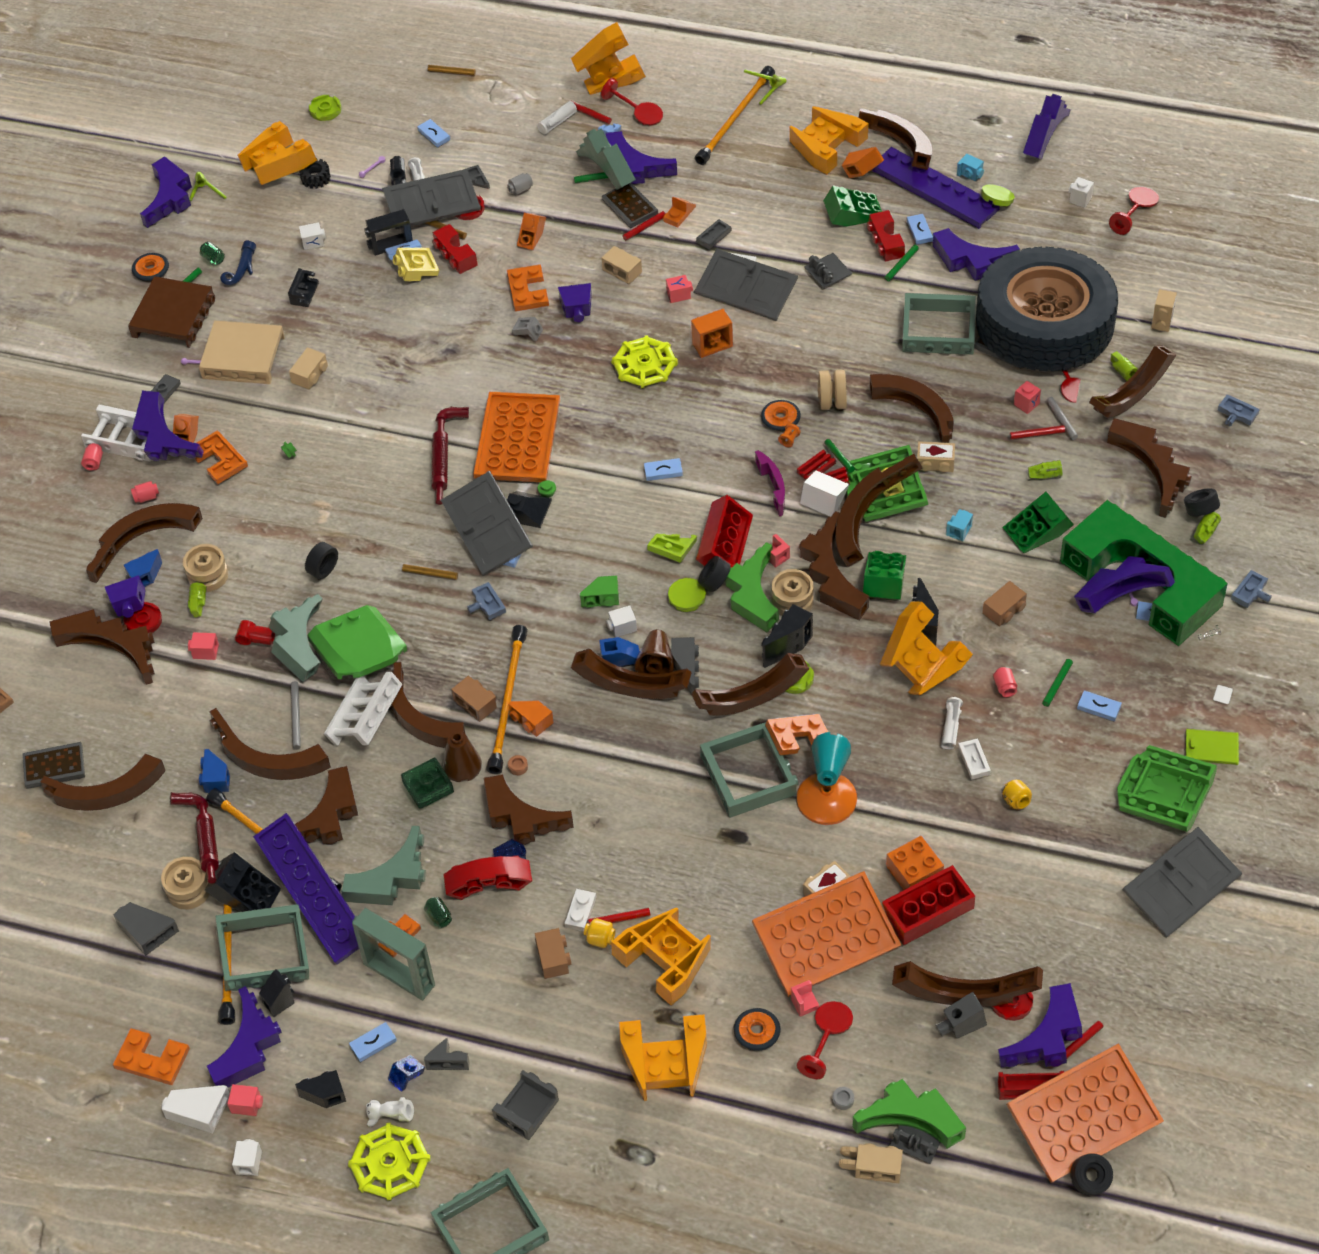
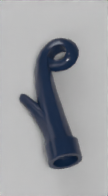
M249 240L243 242L242 253L235 275L231 272L221 274L220 279L225 285H233L239 282L246 269H248L250 275L253 274L252 256L256 250L254 242Z

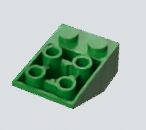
M832 186L823 200L830 221L835 225L848 227L869 222V214L882 212L875 194L844 187Z
M1045 491L1002 528L1023 553H1027L1060 537L1074 524Z
M882 551L869 552L864 574L863 593L869 597L901 600L907 555L897 552L892 554L883 553Z

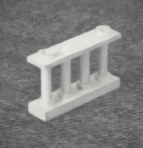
M99 404L96 411L100 421L93 434L81 435L85 448L89 444L95 443L102 447L103 452L151 462L144 452L146 440L143 441L141 446L132 444L136 437L132 429L125 442L116 441L123 427H133L136 412ZM107 423L115 424L108 439L99 437Z
M386 672L381 682L369 683L364 676L356 678L324 735L334 746L339 745L343 736H355L362 745H369L400 690L402 683L392 672ZM370 690H376L372 697L365 698ZM367 705L364 712L357 713L360 706ZM352 721H358L355 728H348Z

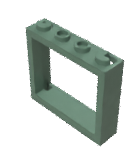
M905 293L902 352L973 355L976 296ZM914 310L970 313L969 338L908 336L909 312Z
M766 722L700 744V756L729 818L797 795V785H799L797 777L791 774V766L788 759H784L783 755H779L765 726ZM765 738L786 782L734 800L713 755Z
M299 904L215 916L225 991H238V989L245 986L247 988H260L264 986L274 971L230 976L224 932L294 923L300 966L278 969L281 975L285 973L291 982H302L309 979V965Z
M364 908L358 916L354 917L352 923L363 964L423 1001L435 986L426 944L369 909ZM377 941L406 958L408 966L381 951Z
M509 1168L500 1173H494L486 1181L476 1183L472 1189L465 1193L457 1194L453 1200L446 1204H439V1208L430 1212L435 1226L452 1254H461L443 1222L506 1186L513 1193L534 1230L493 1254H527L549 1241L547 1229Z

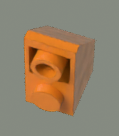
M872 147L848 153L842 167L849 178L865 175L882 163L884 159L878 149Z
M524 212L517 246L534 250L543 234L546 221L545 216Z
M188 414L174 415L173 433L181 439L194 443L198 432L199 416Z
M511 701L508 703L509 716L512 720L518 721L528 733H533L536 737L554 723L552 711L540 701Z

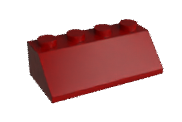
M729 495L713 501L696 560L705 566L711 558L719 556L727 561L731 568L736 563L740 564L753 514Z
M952 865L882 901V905L897 937L903 945H906L974 909L975 894Z

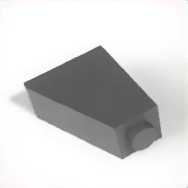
M131 902L120 907L113 914L117 925L145 956L179 932L173 918Z

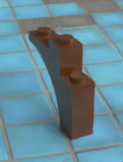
M347 766L327 770L328 783L321 801L307 817L295 824L306 842H313L322 838L323 845L341 841L343 837L339 820L358 816Z
M503 774L484 778L492 828H504L512 825L515 845H526L530 842H535L534 835L547 834L553 831H566L574 828L571 810L547 811L523 802L510 790Z

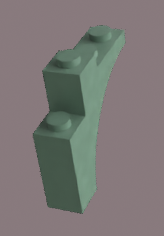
M594 128L586 133L587 137L583 138L584 143L579 145L580 149L576 151L578 157L584 156L593 160L606 173L616 190L636 180L617 143L611 146L602 128L598 131Z
M318 594L312 598L308 597L301 606H295L291 611L285 607L281 611H275L270 617L269 628L277 635L273 641L274 645L271 652L302 682L316 674L320 665V661L310 648L306 632L308 620L319 610L323 600Z
M411 826L409 836L402 848L384 864L365 872L345 874L341 891L344 900L353 903L393 905L394 898L398 896V888L420 890L421 882H425L426 870L422 868L421 852H419L420 846L423 847L424 834H421L420 826Z

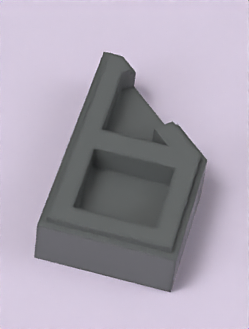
M479 165L466 168L469 171L468 173L474 186L490 188V184Z

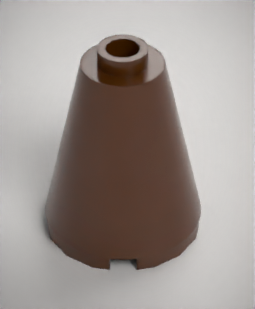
M659 629L650 631L636 658V672L645 674L673 672L674 663L667 634Z
M461 731L453 732L448 736L442 762L445 775L455 782L474 779L482 768L480 755L466 734Z

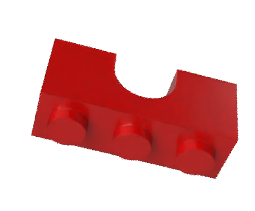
M886 210L869 214L867 228L869 232H872L874 244L878 245L879 255L883 256L885 262L902 258L905 255V243L900 233L891 235L894 234V220L890 211Z
M451 224L432 232L434 247L441 251L443 258L447 259L451 267L456 269L459 274L478 266L476 253L468 244L460 246L459 233Z

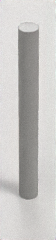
M293 681L291 682L293 748L297 750L301 748L299 684Z

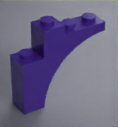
M1053 93L1052 96L1046 95L1040 115H1035L1023 151L1024 154L1040 159L1043 158L1055 129L1063 118L1069 116L1071 109L1066 108V101L1061 100L1062 96Z
M622 131L606 133V138L611 146L617 143L636 180L631 182L632 184L645 183V178L677 175L676 158L666 159L645 155L629 145Z
M165 156L151 164L154 176L160 182V187L153 202L140 213L143 225L146 228H149L173 211L179 214L191 206L188 193L186 192L192 188L189 175Z
M949 228L933 233L932 245L948 270L953 272L967 268L975 281L982 278L984 272L994 261L1008 253L1011 254L1013 251L1020 250L1017 244L1000 248L974 245L956 236Z
M142 390L132 430L138 438L146 440L144 452L149 459L153 461L167 460L168 454L174 457L182 455L191 459L196 457L202 458L204 451L198 443L181 439L169 430L164 417L165 400L159 392Z
M1129 556L1116 570L1101 568L1074 597L1081 611L1096 613L1103 606L1122 595L1149 587H1171L1175 580L1169 567L1146 564L1144 558Z
M1071 983L1049 987L1050 1004L1041 1024L1023 1040L998 1049L1001 1068L1015 1067L1024 1063H1036L1040 1060H1044L1045 1067H1057L1067 1063L1066 1049L1063 1041H1074L1083 1037L1082 1025Z
M246 986L238 989L242 1000L243 1014L237 1036L230 1047L218 1059L206 1065L215 1086L224 1085L228 1088L232 1084L235 1085L265 1071L263 1062L266 1061L263 1050L281 1042L278 1034L282 1033L278 1022L273 1023L270 1016L265 1017L261 1008L257 1010L255 1004H258L255 994L254 992L249 993Z

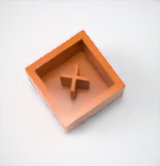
M724 309L713 311L691 320L692 344L701 358L733 347L732 321Z
M922 836L887 853L886 867L903 890L944 870V864Z

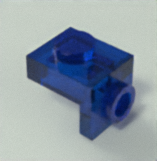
M514 839L493 848L494 857L519 856L526 859V848Z
M410 1054L393 1063L388 1080L400 1091H404L408 1081L423 1074L425 1067Z

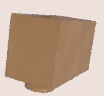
M1009 581L984 602L982 614L1000 627L1003 623L1009 622L1016 612H1020L1025 608L1027 593Z
M469 675L451 689L453 701L479 722L497 708L494 693L490 690L487 691L477 679L474 680Z
M559 928L535 933L536 946L544 979L569 974L568 966L572 964L570 954L565 953L564 950L567 947L565 935L560 934Z

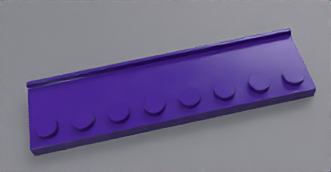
M890 147L882 155L883 162L872 169L875 173L978 229L1000 210V206L992 204L993 201H985L981 194L930 167L928 170L913 167V158L893 147Z

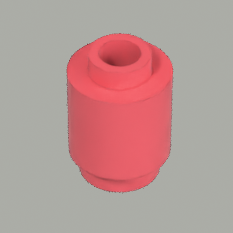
M92 443L85 448L81 461L85 469L92 471L99 468L103 456L102 447Z
M151 481L134 486L135 488L131 489L135 503H143L157 498L156 494H159L156 483L152 484Z
M1005 667L997 669L993 674V678L999 693L1003 697L1015 695L1017 683L1012 670Z

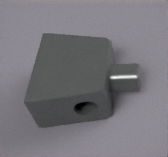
M971 992L944 1010L946 1020L938 1023L936 1028L941 1036L952 1031L956 1038H960L985 1027L987 1022L984 1009L975 994Z

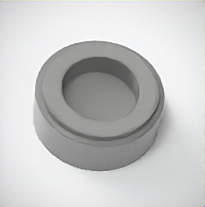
M847 1087L837 1088L832 1096L834 1106L840 1110L851 1108L854 1104L853 1091Z

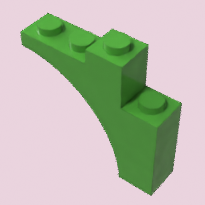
M767 542L762 547H759L755 554L744 562L743 566L736 563L730 568V572L725 580L726 586L734 591L730 599L731 610L765 632H768L779 621L778 609L770 603L761 587L762 574L771 559V551L773 550L772 545Z
M903 1079L888 1084L884 1089V1099L880 1098L870 1107L858 1110L853 1116L852 1123L856 1133L881 1125L913 1127L933 1136L946 1149L965 1139L966 1134L965 1125L936 1088L930 1092H923L917 1098Z

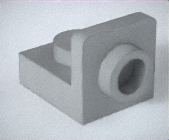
M536 317L518 318L512 329L514 335L529 334L533 341H537L543 331Z

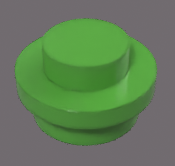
M285 441L281 449L289 459L292 456L295 457L296 448L291 442L287 444Z
M542 481L538 485V492L541 496L549 498L556 491V485L553 481Z

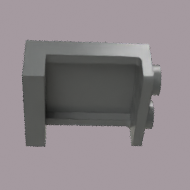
M522 1070L519 1082L501 1105L496 1103L492 1113L496 1121L530 1140L557 1104L559 1097L554 1085L544 1083L534 1073H527Z

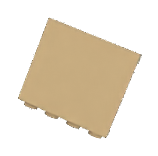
M214 320L199 365L202 379L271 384L272 377L270 371L280 339H285L282 326Z

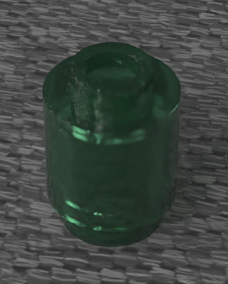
M210 241L203 243L200 247V255L210 263L219 265L223 262L225 254Z
M432 897L426 901L424 911L435 926L444 928L451 923V912L440 897Z

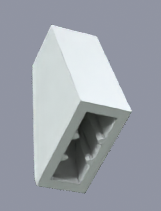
M224 1085L171 1090L169 1096L163 1100L162 1111L166 1119L213 1134L228 1103L230 1093L227 1086Z

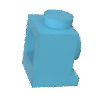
M966 154L957 163V176L963 175L976 181L984 174V161Z
M959 509L956 516L953 515L951 520L947 522L946 536L964 541L972 527L973 514Z

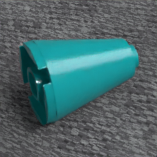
M825 732L818 735L811 747L817 779L819 783L825 786H832L837 782L851 755L850 742L846 737L838 733L837 735H831V732Z

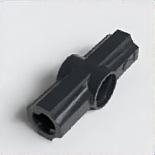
M394 156L390 159L391 186L406 183L405 160L400 156Z

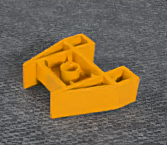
M618 22L601 30L571 58L577 72L585 68L588 71L590 78L584 80V83L590 95L601 92L604 84L610 78L618 81L619 88L631 85L646 77L635 54L622 61L618 59L615 52L629 45Z
M813 106L811 124L803 131L793 126L789 127L790 143L815 169L827 175L837 166V150L835 148L844 140L859 147L868 139L869 123L856 116Z
M281 121L275 122L265 129L237 155L245 172L254 168L261 185L300 171L317 161L311 144L304 139L294 143L288 127Z
M911 601L899 615L880 665L893 667L895 664L914 684L908 693L921 695L961 670L973 654L961 641H949L940 651L921 632L933 618L934 614L923 602Z
M676 907L625 929L611 941L612 956L626 968L643 953L649 956L666 971L656 979V993L672 1006L687 992L711 949V936L708 934L701 941L679 923V909Z
M705 1014L683 1016L684 1040L643 1043L641 1020L619 1022L622 1054L644 1101H647L646 1090L689 1086L690 1097H694L707 1048Z

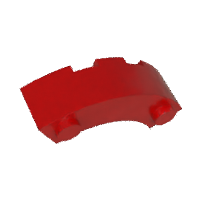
M519 856L476 859L461 865H455L451 870L443 874L446 895L460 900L483 891V887L495 885L497 889L506 888L520 891L532 882L530 862Z

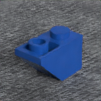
M158 549L124 564V568L128 578L139 575L144 587L154 583L163 562Z
M620 637L599 640L601 658L616 666L635 664L640 652L639 645Z
M204 749V757H201L200 761L201 769H203L202 774H199L200 786L203 785L205 793H209L214 788L221 792H229L230 773L227 764L209 749Z

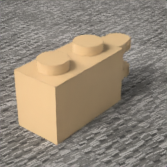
M871 1143L859 1144L858 1147H841L840 1153L842 1155L855 1157L857 1160L841 1159L838 1166L842 1169L856 1170L855 1178L900 1183L903 1150L894 1146L877 1147Z

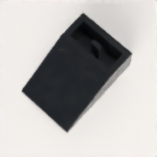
M918 578L917 585H913L912 601L923 602L934 614L933 618L921 632L936 646L939 610L922 579Z
M792 604L789 610L786 609L780 622L775 623L771 634L762 641L764 668L781 661L787 653L795 654L804 649L813 637V613Z
M234 852L222 859L218 869L215 871V883H208L205 891L219 902L245 912L271 908L282 888Z

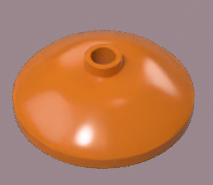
M813 774L801 783L797 791V805L800 812L808 820L817 824L833 825L846 820L856 808L857 793L855 787L842 775H840L834 785L825 786L819 783L817 774Z

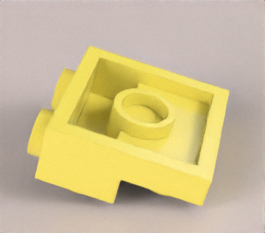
M397 248L396 254L393 256V264L398 266V275L403 277L404 281H420L422 276H438L439 268L430 248Z

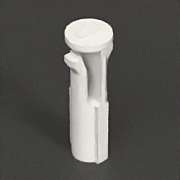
M571 100L539 122L537 124L538 130L546 135L557 125L576 113V105Z
M417 157L411 158L408 161L413 181L424 179L423 168L421 167L422 162Z
M950 697L946 702L947 713L941 742L943 749H953L956 745L959 715L962 712L960 707L963 705V701L957 697Z

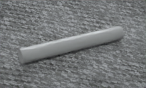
M1049 397L1047 402L1061 424L1065 426V430L1071 439H1076L1078 435L1054 398Z

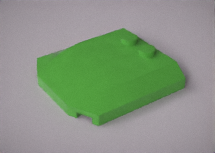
M910 445L849 461L855 467V470L852 473L847 471L850 482L846 491L847 495L849 496L855 486L878 467L882 471L912 455ZM918 471L901 481L905 492L886 497L884 493L880 494L869 506L862 520L868 522L929 505Z
M368 605L318 624L307 635L308 641L338 679H342L343 675H353V678H360L394 664L398 660V656L402 652L405 653L407 651V645L377 608Z
M1149 745L1146 747L1145 752L1132 757L1117 787L1119 811L1188 832L1192 828L1213 784L1217 765Z

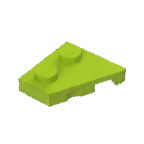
M655 534L648 543L647 550L681 563L696 543L697 535H691V538H680V534Z

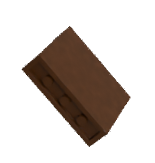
M154 276L128 325L131 337L138 339L141 332L181 339L185 340L187 348H190L192 342L196 340L198 330L202 328L205 317L209 314L211 305L215 302L212 286Z

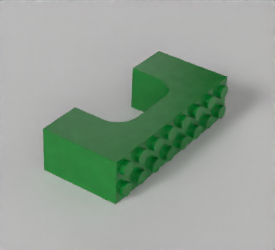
M1109 500L1100 505L1062 540L1060 562L1086 581H1089L1101 568H1106L1113 563H1123L1129 556L1144 558L1146 564L1169 567L1175 583L1171 587L1161 586L1165 591L1152 602L1148 625L1178 647L1223 607L1228 583L1222 577L1215 575L1206 566L1195 561L1193 557L1179 550L1177 546L1166 541L1161 535L1156 534L1147 525L1142 524L1131 514L1126 513Z

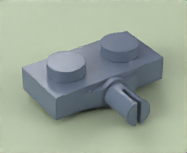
M1227 394L1219 404L1217 411L1228 415L1229 417L1225 424L1232 426L1235 420L1251 425L1258 416L1260 409Z
M1251 570L1233 592L1231 600L1246 608L1258 597L1268 603L1272 595L1262 591L1267 584L1268 578Z
M489 582L472 589V594L477 602L467 606L469 613L481 609L489 620L506 613L504 604Z

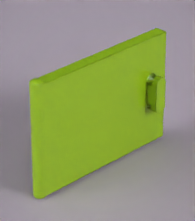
M1186 729V756L1208 763L1238 765L1239 733Z

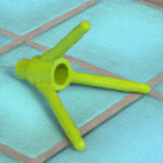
M744 70V73L768 79L772 86L759 102L760 105L766 101L778 86H782L787 81L785 77L775 74L771 77L750 70Z
M196 172V182L189 198L190 201L193 200L197 188L207 185L224 199L227 198L221 191L210 184L201 172Z

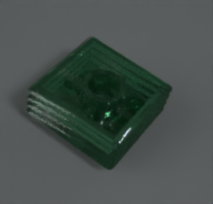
M435 757L401 774L404 786L419 809L454 792L451 780Z

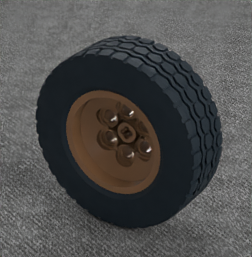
M1041 246L1016 250L994 261L984 272L980 280L976 307L977 331L983 343L988 346L992 353H996V356L1005 359L1010 364L1014 363L1015 366L1026 367L1030 370L1037 369L1039 371H1060L1061 369L1069 370L1072 367L1076 368L1091 362L1092 359L1097 358L1108 347L1113 337L1118 309L1117 287L1109 272L1102 265L1097 264L1095 260L1088 258L1086 255L1078 254L1076 251L1047 246L1045 248Z

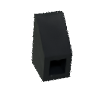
M277 969L271 973L259 992L262 1003L273 1017H276L295 1003L292 996L295 993L290 986L291 981L285 973L281 975Z
M337 1070L326 1071L320 1076L306 1078L295 1084L300 1098L321 1107L329 1108L346 1102Z

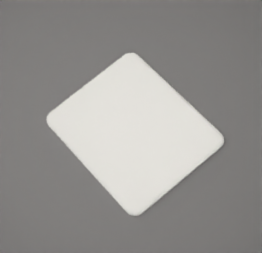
M1218 685L1213 700L1229 704L1233 689Z

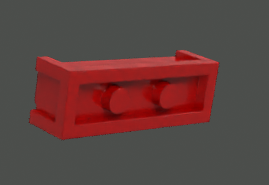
M1064 1071L1059 1073L1003 1074V1072H998L999 1100H1013L1064 1073Z

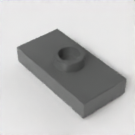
M718 219L696 237V242L710 250L732 231V227Z
M165 374L151 391L159 392L164 398L165 403L180 386L181 382L179 379Z

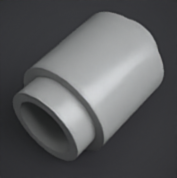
M522 173L509 179L507 188L510 193L517 195L530 189L533 186V181L528 173Z

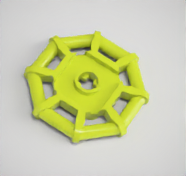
M645 335V337L629 342L624 341L617 354L612 358L611 363L615 366L620 381H626L645 388V386L666 382L674 367L678 365V359L675 358L670 348V343ZM664 352L667 357H663L661 353ZM621 364H627L628 368L623 369ZM663 364L667 365L664 371L661 369ZM653 374H656V375H657V376H653V377H650V378H646V376H649V375H653Z
M386 1123L385 1126L366 1135L361 1134L353 1156L348 1161V1167L351 1168L359 1185L358 1189L362 1193L368 1192L387 1198V1200H392L393 1197L414 1187L418 1188L426 1165L430 1162V1155L427 1154L419 1137L420 1133L417 1130L411 1131L391 1125V1123ZM392 1134L404 1137L405 1139L403 1141H396L392 1138ZM386 1135V1138H384V1139H382V1140H380V1141H377V1142H375V1143L372 1142V1141H374V1140H376V1139H378V1138H380V1137ZM410 1144L414 1145L417 1151L416 1154L410 1153L408 1149ZM368 1147L370 1150L369 1155L366 1158H361L365 1148ZM386 1157L395 1158L393 1163L384 1164ZM412 1162H416L418 1164L414 1171V1174L412 1175L411 1173H409L411 1170V1164ZM367 1166L370 1172L366 1178L361 1170V1167ZM405 1178L407 1180L396 1187H392V1183L399 1179ZM374 1180H378L380 1183L386 1184V1188L373 1185L372 1183Z

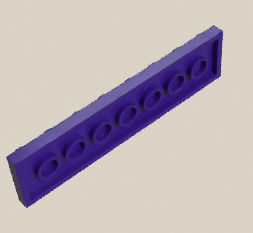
M285 813L253 837L296 904H299L300 910L333 961L339 964L359 949L352 925L355 915L291 817Z

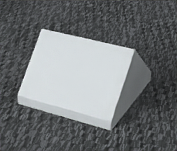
M815 471L804 482L800 504L831 517L838 510L849 484Z

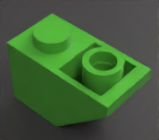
M617 576L597 577L580 593L581 607L591 608L619 605Z

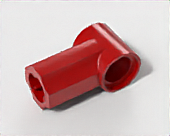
M242 620L235 635V641L241 645H250L251 642L272 645L275 639V633L270 628L256 626L255 623L249 620Z

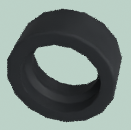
M325 542L316 544L306 558V572L320 580L326 578L337 564V549Z

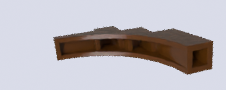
M1113 418L1108 432L1107 443L1128 451L1149 468L1158 483L1161 493L1159 516L1166 518L1168 511L1172 512L1175 503L1173 497L1177 498L1178 493H1183L1185 486L1190 485L1192 478L1189 475L1190 467L1174 463L1175 456H1172L1173 448L1157 444L1158 437H1155L1157 429Z
M835 511L831 517L829 516L826 519L824 527L819 529L816 535L810 533L806 539H802L799 545L800 558L811 562L809 566L810 577L812 581L821 584L819 588L820 602L860 621L869 608V596L847 581L834 560L832 546L840 514Z
M94 609L49 621L52 636L57 647L70 644H93L114 649L125 655L136 665L146 685L153 683L151 675H154L155 672L152 663L148 664V660H151L149 652H153L152 644L155 641L152 632L148 633L146 626L128 630L126 624L122 625L120 617L102 622L101 617L96 616Z

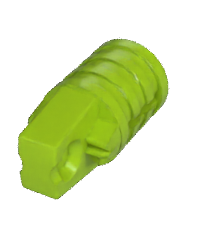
M1116 351L1111 354L1110 361L1113 364L1112 366L1128 381L1138 368Z
M1061 461L1042 462L1028 467L1029 478L1047 479L1061 477L1063 475Z
M1212 512L1203 516L1193 536L1198 543L1203 544L1212 536L1221 521L1218 513Z
M198 582L192 583L189 587L188 608L194 617L202 615L206 599L207 587Z

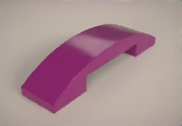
M757 450L755 451L756 466L761 476L769 475L776 490L773 491L774 506L779 517L783 516L785 510V485L782 475L775 463L764 453Z

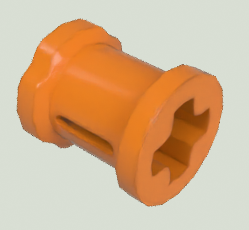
M788 423L784 433L778 437V440L783 446L792 447L794 439L800 435L801 431L797 425Z

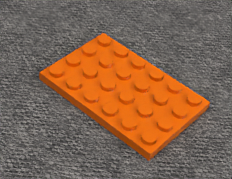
M489 392L473 473L474 479L490 471L495 480L540 483L546 481L560 405V395Z
M865 871L752 920V924L788 997L791 996V987L808 980L814 986L901 947V943Z
M1119 1043L1006 1104L1050 1183L1069 1174L1074 1161L1080 1156L1091 1153L1102 1156L1164 1122Z

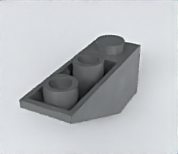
M695 637L671 638V655L676 671L687 668L692 672L687 686L690 693H692L695 688H699V676H695V672H699V661H695V656H699V645H695Z

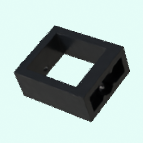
M405 209L365 220L366 228H364L366 237L369 238V240H366L369 250L373 251L375 256L386 253V248L413 241L410 221ZM401 226V234L376 241L375 233Z

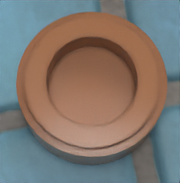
M521 755L511 757L508 761L510 773L517 776L524 774L528 770L527 759Z

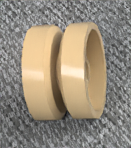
M844 369L834 371L833 381H831V375L828 370L819 371L818 399L820 400V410H830L832 398H834V404L837 409H846L847 395Z
M200 544L192 547L185 554L183 567L190 585L196 582L202 583L207 587L206 592H212L225 584L228 579V568L221 549L211 544Z
M787 569L774 577L772 581V605L778 609L781 616L786 609L789 610L792 604L807 611L811 610L813 606V581L804 571Z
M180 857L168 863L163 869L161 875L162 886L168 901L173 906L189 910L200 906L209 897L210 894L205 891L208 885L207 873L201 869L199 860L193 857Z

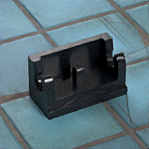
M298 268L288 291L291 305L309 307L319 284L318 279L309 277H314V272Z

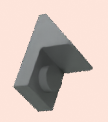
M446 1038L424 1056L426 1070H469L468 1053L462 1051L449 1053L450 1047L448 1038Z

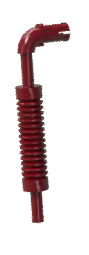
M450 406L441 410L436 416L437 431L432 435L431 487L436 491L437 505L442 504L443 491L447 489L448 433L444 431V423L447 419L453 418L469 419V407Z
M171 792L170 805H194L199 810V815L196 817V831L201 869L207 872L208 883H215V871L219 867L213 817L207 813L208 802L203 796L192 792Z

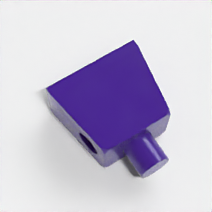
M591 283L558 287L559 300L566 318H574L575 322H582L584 316L591 314Z
M139 575L105 586L117 616L128 618L133 616L135 611L143 608L146 590Z

